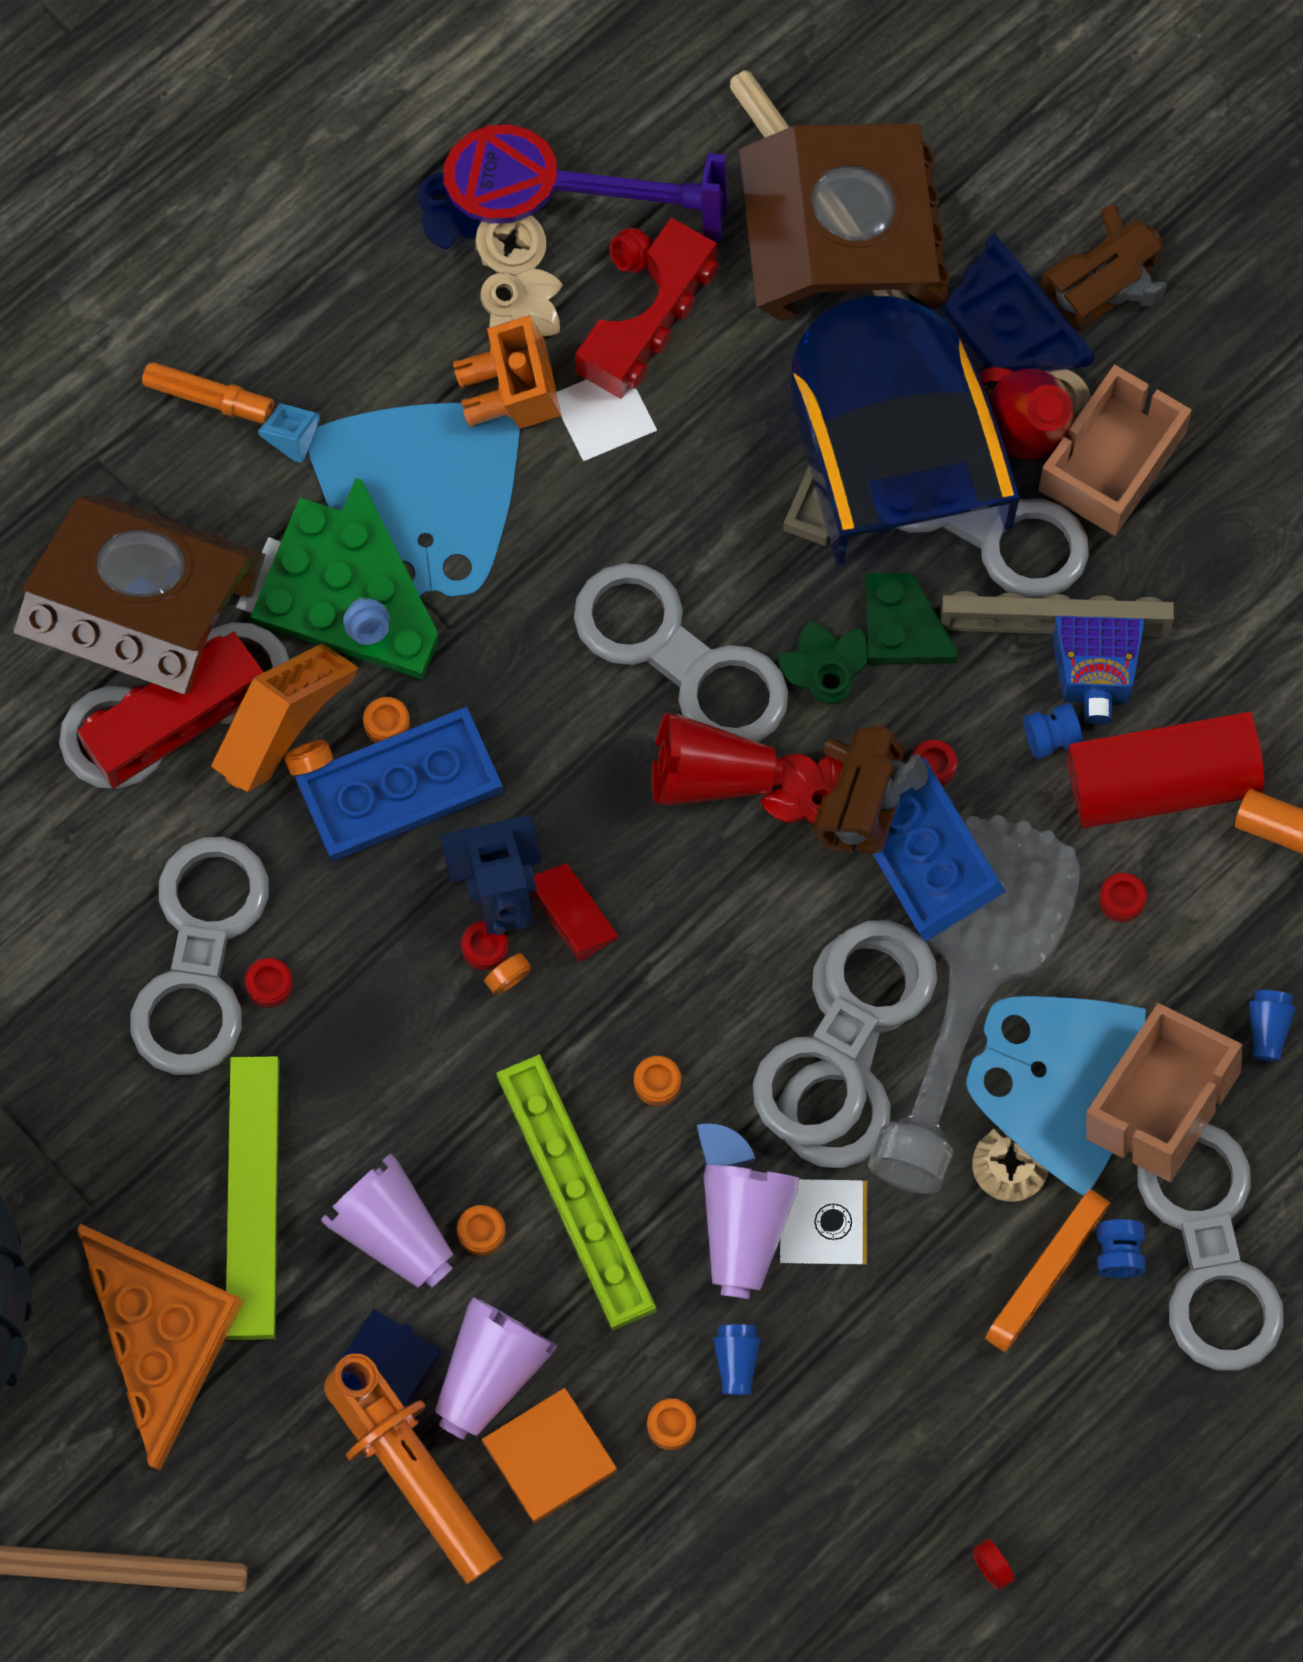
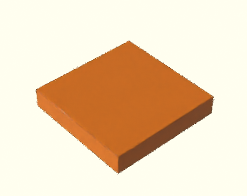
M566 1388L561 1389L482 1439V1443L533 1524L541 1521L617 1473L616 1466Z

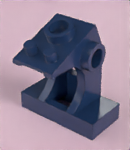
M532 814L440 835L450 883L466 880L471 904L481 903L487 935L493 933L501 935L507 930L516 928L523 930L529 925H533L528 893L537 891L531 865L542 863ZM506 850L503 853L480 858V855Z

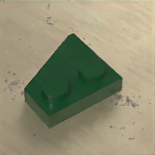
M866 573L868 665L956 664L957 650L913 573Z

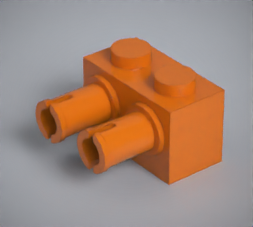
M530 315L487 328L491 344L490 351L453 361V367L458 369L455 370V375L462 389L467 388L469 385L498 377V390L461 400L462 407H466V409H463V413L470 428L505 415L509 419L512 418L519 429L562 416L545 339Z

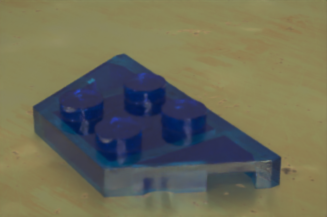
M995 233L989 236L985 242V250L976 264H971L964 275L963 284L954 290L945 304V316L986 367H1001L1013 372L1022 369H1038L1048 372L1088 367L1093 364L1094 353L999 237Z

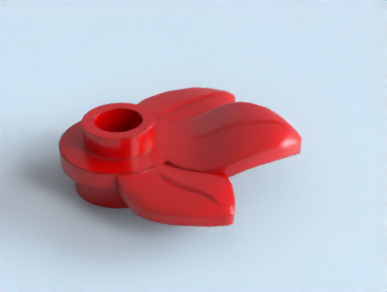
M802 754L784 755L781 757L783 760L781 787L761 799V804L764 810L771 816L785 823L806 819L814 824L820 807L817 803L822 801L823 796L836 788L844 763L828 755L818 763Z

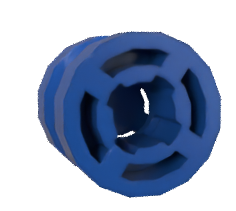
M1070 703L1055 706L1051 715L1035 712L1025 715L1023 718L1027 741L1036 759L1051 756L1054 750L1059 749V746L1068 750L1069 744L1083 742L1079 721Z
M1128 1219L1107 1220L1098 1223L1096 1226L1097 1241L1102 1245V1253L1097 1258V1274L1117 1279L1134 1278L1144 1275L1146 1264L1145 1257L1140 1253V1245L1145 1240V1225L1142 1222Z

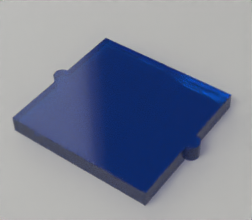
M373 1309L342 1358L354 1353L370 1358L402 1405L406 1407L441 1354V1350L412 1333L410 1325L402 1327ZM348 1372L341 1373L342 1381L347 1388L354 1391L361 1390V1383L354 1374Z

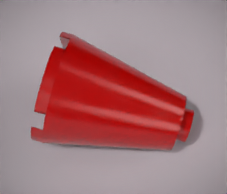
M1022 369L1006 375L995 385L986 400L1000 448L1017 459L1035 460L1051 455L1063 437H1068L1069 429L1074 423L1075 410L1069 391L1058 378L1042 370Z
M665 713L663 715L655 741V746H660L658 761H653L652 796L654 802H657L659 805L672 806L769 794L773 785L779 786L783 773V760L776 757L773 747L676 713Z

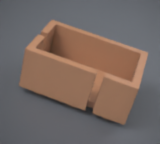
M1114 364L1070 427L1068 437H1063L1043 466L1038 491L1116 537L1185 436L1192 409L1157 389L1152 396L1147 416L1142 411L1145 406L1149 384Z
M1157 1003L1086 1111V1140L1123 1159L1128 1152L1133 1153V1164L1171 1182L1215 1114L1216 1103L1221 1105L1240 1075L1242 1044Z

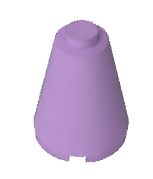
M389 1154L382 1160L388 1167L384 1172L380 1167L376 1171L372 1169L333 1206L339 1215L335 1218L331 1213L325 1214L321 1221L329 1229L417 1288L425 1282L433 1288L453 1269L447 1262L453 1256V1253L399 1161L392 1154Z
M706 1165L703 1176L712 1284L722 1286L721 1295L749 1299L751 1290L760 1291L798 1193L800 1178L768 1171L767 1173L751 1171V1169L741 1167Z
M472 1297L464 1316L435 1412L443 1417L439 1426L463 1440L468 1432L478 1436L551 1357L557 1345L537 1332L535 1334L532 1333L522 1323L500 1310Z

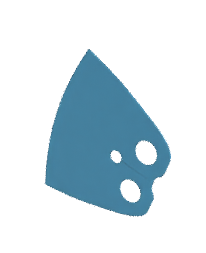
M1021 996L1002 999L993 1004L984 1024L987 1045L984 1052L972 1060L966 1080L967 1090L972 1099L984 1114L1028 1155L1083 1197L1093 1187L1112 1155V1152L1086 1140V1111L1145 1023L1146 1009L1090 999ZM1018 1015L1027 1021L1030 1027V1036L1024 1043L1014 1044L1005 1039L1001 1026L1006 1017ZM1036 1061L1042 1062L1047 1068L1045 1076L1041 1078L1034 1076L1031 1072V1065ZM991 1068H1002L1011 1076L1013 1085L1010 1093L1006 1096H993L986 1090L984 1076Z

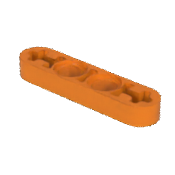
M1092 1189L1088 1190L988 1331L985 1340L1004 1353L1009 1350L1096 1228L1111 1202Z

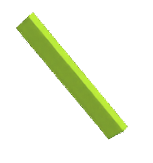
M539 1054L497 1072V1079L611 1330L614 1331L655 1313L656 1306L541 1055Z
M278 1056L231 1057L226 1292L241 1298L244 1302L226 1336L227 1340L276 1338L279 1128Z

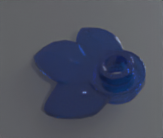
M444 173L429 175L422 181L417 191L419 206L424 211L422 228L425 235L434 245L444 250H448L453 245L457 235L466 239L476 240L477 229L482 221L469 218L453 205L444 187ZM436 194H444L447 196V198L444 200L432 199V197Z

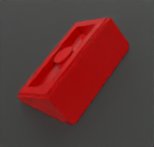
M567 863L534 875L537 891L530 892V894L579 963L619 938Z

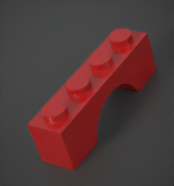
M670 218L647 251L648 273L659 289L656 300L644 313L635 318L625 321L599 320L575 353L576 374L620 399L623 398L630 387L637 388L648 370L647 362L654 352L657 354L662 353L672 335L670 329L678 318L684 320L692 310L696 299L694 295L702 284L708 286L715 277L719 268V263L716 261L717 243Z

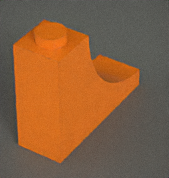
M321 643L254 677L211 767L221 773L229 784L246 792L271 780L282 758L302 729L326 702L352 683L359 668L326 644Z

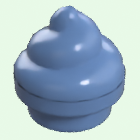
M359 598L352 602L345 612L343 624L349 637L355 639L359 644L370 645L379 642L386 636L389 630L390 616L386 607L379 601L371 598Z

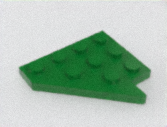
M355 478L342 511L299 497L250 616L251 622L257 626L315 645L324 643L336 652L423 680L439 641L438 632L363 481ZM359 598L377 600L386 607L389 613L388 633L377 643L362 645L346 633L343 624L344 614L351 603Z

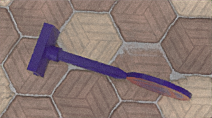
M509 124L489 125L468 133L452 147L444 163V187L451 202L469 218L490 224L516 222L535 214L550 200L552 193L559 190L680 204L682 208L702 210L703 235L716 243H722V214H727L726 155L708 153L701 183L685 182L684 185L567 172L557 169V159L544 139L532 130Z

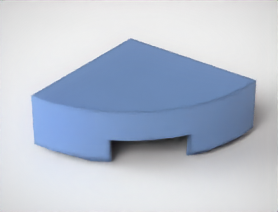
M718 1124L697 1125V1132L707 1166L712 1164L741 1167L755 1163L751 1147L734 1130Z

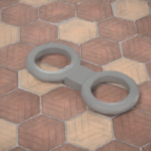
M965 462L945 466L952 478V490L949 497L939 507L928 512L912 513L898 508L887 498L882 488V479L868 481L877 516L887 525L908 533L932 532L944 527L948 531L981 548L982 562L991 579L1009 593H1018L1023 595L1024 598H1044L1047 595L1059 594L1068 590L1083 574L1089 558L1088 537L1075 515L1063 505L1043 498L1020 499L1006 506L994 499L978 502L975 489L970 485V471ZM1039 518L1053 523L1063 531L1069 542L1070 556L1067 563L1058 573L1046 578H1027L1016 574L1005 564L1000 554L999 542L1002 534L1012 524L1023 519Z
M622 563L603 568L586 581L576 598L574 621L580 639L593 654L616 664L636 665L648 661L649 664L680 687L678 702L682 715L756 742H761L777 729L786 714L789 693L780 669L768 656L751 647L726 645L710 649L681 626L683 608L678 591L662 573L646 565ZM625 583L641 585L653 591L661 601L664 609L663 623L657 633L644 642L632 645L615 643L604 637L596 628L593 620V608L600 595L613 586ZM730 665L746 667L757 673L766 683L770 695L769 705L763 715L752 724L739 728L722 727L709 720L700 709L697 699L698 688L704 678L714 670Z
M230 622L212 628L207 638V641L216 636L225 637L234 631L242 643H249L260 648L270 659L273 668L289 660L286 648L272 632L253 623ZM109 685L90 691L71 706L62 721L59 745L66 765L79 779L98 788L112 789L97 766L89 762L81 753L77 730L83 727L84 721L98 710L121 703L125 694L133 689L132 687ZM237 711L219 723L231 724ZM162 759L115 789L125 788L142 782L157 770Z
M202 837L183 845L167 860L159 879L160 906L167 921L179 932L171 970L154 977L137 996L131 1010L130 1034L141 1056L154 1068L173 1075H197L218 1066L233 1051L242 1031V1008L234 990L220 978L227 941L245 933L260 919L269 898V877L261 859L244 843L227 837ZM208 857H223L236 862L246 871L250 880V893L245 905L234 916L222 921L205 922L194 918L181 907L178 900V885L183 873L193 863ZM183 988H195L207 992L220 1005L222 1010V1027L217 1038L206 1049L194 1054L177 1055L164 1050L153 1040L150 1033V1016L155 1005L166 994Z
M890 920L865 921L847 929L831 946L824 966L826 988L833 1000V1004L813 1036L794 1037L775 1046L760 1062L753 1080L754 1105L764 1125L781 1139L801 1146L824 1145L844 1136L859 1120L866 1101L865 1076L856 1060L876 1027H895L915 1018L931 1001L937 984L936 960L923 938L908 926ZM886 940L900 945L911 954L917 966L918 980L915 989L905 1000L893 1006L875 1007L861 1002L850 992L844 980V966L847 958L857 947L870 941ZM800 1057H817L830 1062L840 1071L846 1083L847 1097L843 1108L834 1118L821 1124L803 1125L791 1121L779 1111L772 1096V1085L776 1074L786 1063Z
M842 934L838 935L822 949L813 967L812 990L820 1010L825 1015L833 1004V1000L826 988L824 966L831 946ZM886 940L870 941L854 950L877 949L890 955L900 965L905 977V990L897 1003L905 1000L915 989L918 980L917 966L911 954L900 945ZM902 1024L895 1027H876L856 1060L865 1076L866 1097L872 1109L871 1123L866 1133L855 1143L843 1147H825L823 1145L801 1146L786 1141L800 1158L820 1167L845 1168L865 1161L881 1147L890 1128L891 1104L883 1084L870 1070L879 1035L895 1030ZM825 1060L805 1065L788 1080L779 1098V1111L791 1121L799 1123L797 1106L803 1093L814 1084L828 1079L844 1080L840 1071Z
M1208 1124L1197 1143L1214 1148L1225 1159L1231 1172V1188L1229 1193L1217 1206L1205 1211H1188L1175 1206L1163 1195L1157 1182V1175L1137 1166L1138 1188L1147 1208L1163 1223L1182 1231L1190 1270L1177 1282L1169 1301V1325L1179 1347L1195 1362L1211 1369L1240 1371L1260 1363L1276 1347L1284 1327L1283 1303L1274 1283L1257 1267L1241 1261L1231 1219L1244 1207L1251 1189L1248 1160L1241 1145L1225 1130ZM1216 1279L1234 1280L1246 1285L1258 1297L1263 1308L1264 1325L1260 1335L1250 1345L1237 1350H1220L1206 1344L1195 1333L1189 1320V1303L1192 1295L1202 1285Z

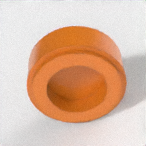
M392 697L378 698L372 701L364 711L363 723L365 732L375 743L410 729L408 710L398 699Z
M315 740L299 745L290 750L284 757L291 775L312 772L327 765L334 758L328 742L324 740Z
M518 953L496 967L484 979V982L494 995H501L522 981L531 972L532 966L522 953Z
M652 1056L644 1059L637 1066L634 1073L636 1094L643 1102L652 1106L669 1104L678 1096L681 1089V1073L678 1066L671 1059L664 1056Z
M477 1205L467 1209L461 1215L457 1224L459 1242L467 1252L476 1256H487L496 1252L502 1246L506 1235L502 1216L497 1210L486 1205Z
M672 1398L655 1404L647 1418V1430L651 1440L658 1447L665 1450H678L689 1444L696 1431V1418L691 1407L679 1399Z

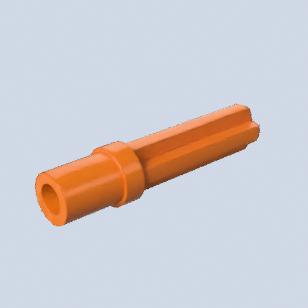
M147 364L142 376V384L145 387L221 410L222 414L227 416H238L264 424L274 409V399L245 391L243 387L234 384L227 386L161 364Z

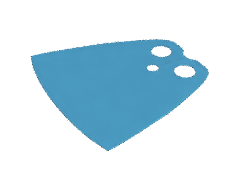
M461 403L424 404L378 410L342 418L318 426L308 452L328 507L342 511L355 478L363 481L401 560L410 563L414 567L415 578L412 582L419 596L428 591H440L447 596L467 595L474 593L483 585L492 568L510 506L520 429L512 418L509 419L507 415L470 428L463 413V409H466V407L463 408ZM423 533H429L434 539L433 544L427 547V550L418 544V537ZM460 554L470 560L472 570L468 577L455 581L449 579L444 574L443 563L451 555Z

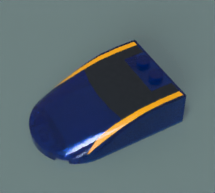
M868 296L849 300L831 308L815 320L802 336L794 354L790 380L791 396L836 565L845 563L848 537L997 506L1004 530L1013 528L1020 498L1008 455L988 396L961 339L952 327L930 309L910 300L891 296Z

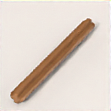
M0 1545V1574L232 1592L245 1591L248 1579V1569L243 1563Z

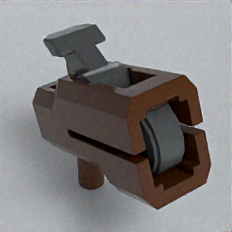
M1116 205L1107 206L1100 211L1108 234L1101 245L1086 255L1071 253L1045 271L1042 276L1040 289L1044 296L1057 311L1062 308L1065 309L1061 315L1078 332L1126 300L1141 302V306L1153 307L1165 295L1166 283L1160 281L1152 283L1147 271L1159 264L1163 247L1160 235L1153 227L1145 226L1138 220L1133 221L1124 228Z
M883 726L859 728L854 731L850 746L835 738H830L826 741L824 753L844 763L836 788L823 796L812 827V831L826 849L835 852L854 853L856 848L858 853L871 854L883 851L901 794L911 787L916 791L926 784L928 778L927 766L918 754L912 756L906 764L901 762L905 750L896 739V735L892 730Z

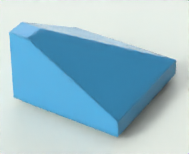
M279 403L258 430L259 436L293 461L302 463L320 420L319 413Z

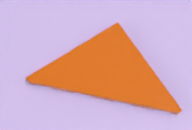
M80 1224L77 1232L82 1240L98 1301L101 1302L108 1324L107 1330L117 1363L121 1367L126 1383L127 1396L135 1422L141 1432L148 1455L146 1458L149 1466L160 1471L244 1300Z

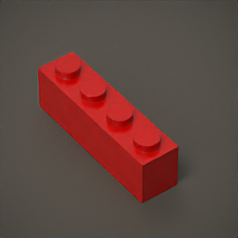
M234 631L225 637L216 636L205 644L189 694H182L154 683H150L146 687L144 685L137 686L125 694L121 703L108 711H97L84 721L83 727L77 730L82 746L111 788L115 789L237 711L253 678L264 672Z

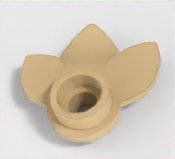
M527 269L516 276L501 272L488 277L482 285L480 299L483 307L490 313V327L530 315L543 337L554 336L560 332L558 313L549 300L560 291L562 283L551 273L540 269ZM499 287L507 288L511 293V299L508 301L498 299L496 289Z

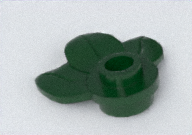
M809 621L799 637L798 652H786L778 655L780 671L783 677L792 685L809 689L811 695L817 701L828 705L839 704L851 695L854 688V676L867 663L868 644L864 633L859 628L846 633L837 641L826 629L813 621ZM826 679H835L838 681L839 686L835 689H828L824 687L823 682Z

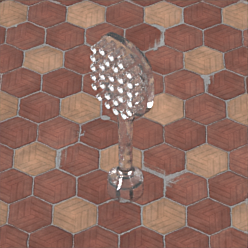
M995 815L992 819H979L976 816H970L966 819V826L1006 892L929 940L932 948L946 960L949 966V992L944 1019L911 1115L881 1127L868 1163L870 1170L877 1177L898 1188L923 1194L937 1193L941 1190L953 1156V1149L938 1123L974 1024L985 1004L1000 984L1008 980L1029 978L1045 966L1059 946L1069 924L1077 898L1080 878V866L1073 847L1065 845L1056 839L1052 831L1046 830L1041 832L1032 829L1031 824L1027 821H1020L1018 824L1007 822L1001 815Z

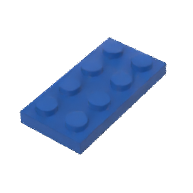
M467 707L335 759L317 770L295 776L296 783L331 862L503 793V785Z
M923 757L921 759L928 768L926 784L916 791L911 787L901 794L883 851L873 855L918 933L927 942L999 897L1006 890L937 776Z

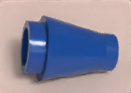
M1273 990L1255 991L1254 1001L1249 1002L1253 1042L1252 1058L1271 1062L1281 1061L1282 1049L1296 1011V1007L1292 1006L1293 995Z
M740 1324L718 1325L717 1337L713 1338L722 1381V1395H751V1385L761 1338L756 1337V1326Z

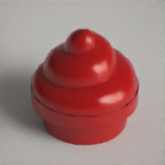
M627 228L620 231L610 243V255L614 265L621 271H629L631 273L643 271L648 266L647 251L655 240L637 228Z

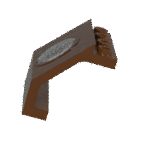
M920 124L794 125L739 149L757 308L780 321H784L796 316L795 301L812 294L870 290H902L932 308L949 303L947 290L949 273L944 264L942 251L944 234L939 225L937 212L939 195L934 186L932 173L934 156L929 145L922 141Z
M99 494L78 497L21 589L26 593L13 633L173 691L189 694L207 638L233 593L246 598L253 596L266 554Z

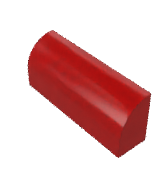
M1252 712L1069 744L1066 756V765L1082 829L1240 801L1244 799L1249 789L1264 794L1262 754Z

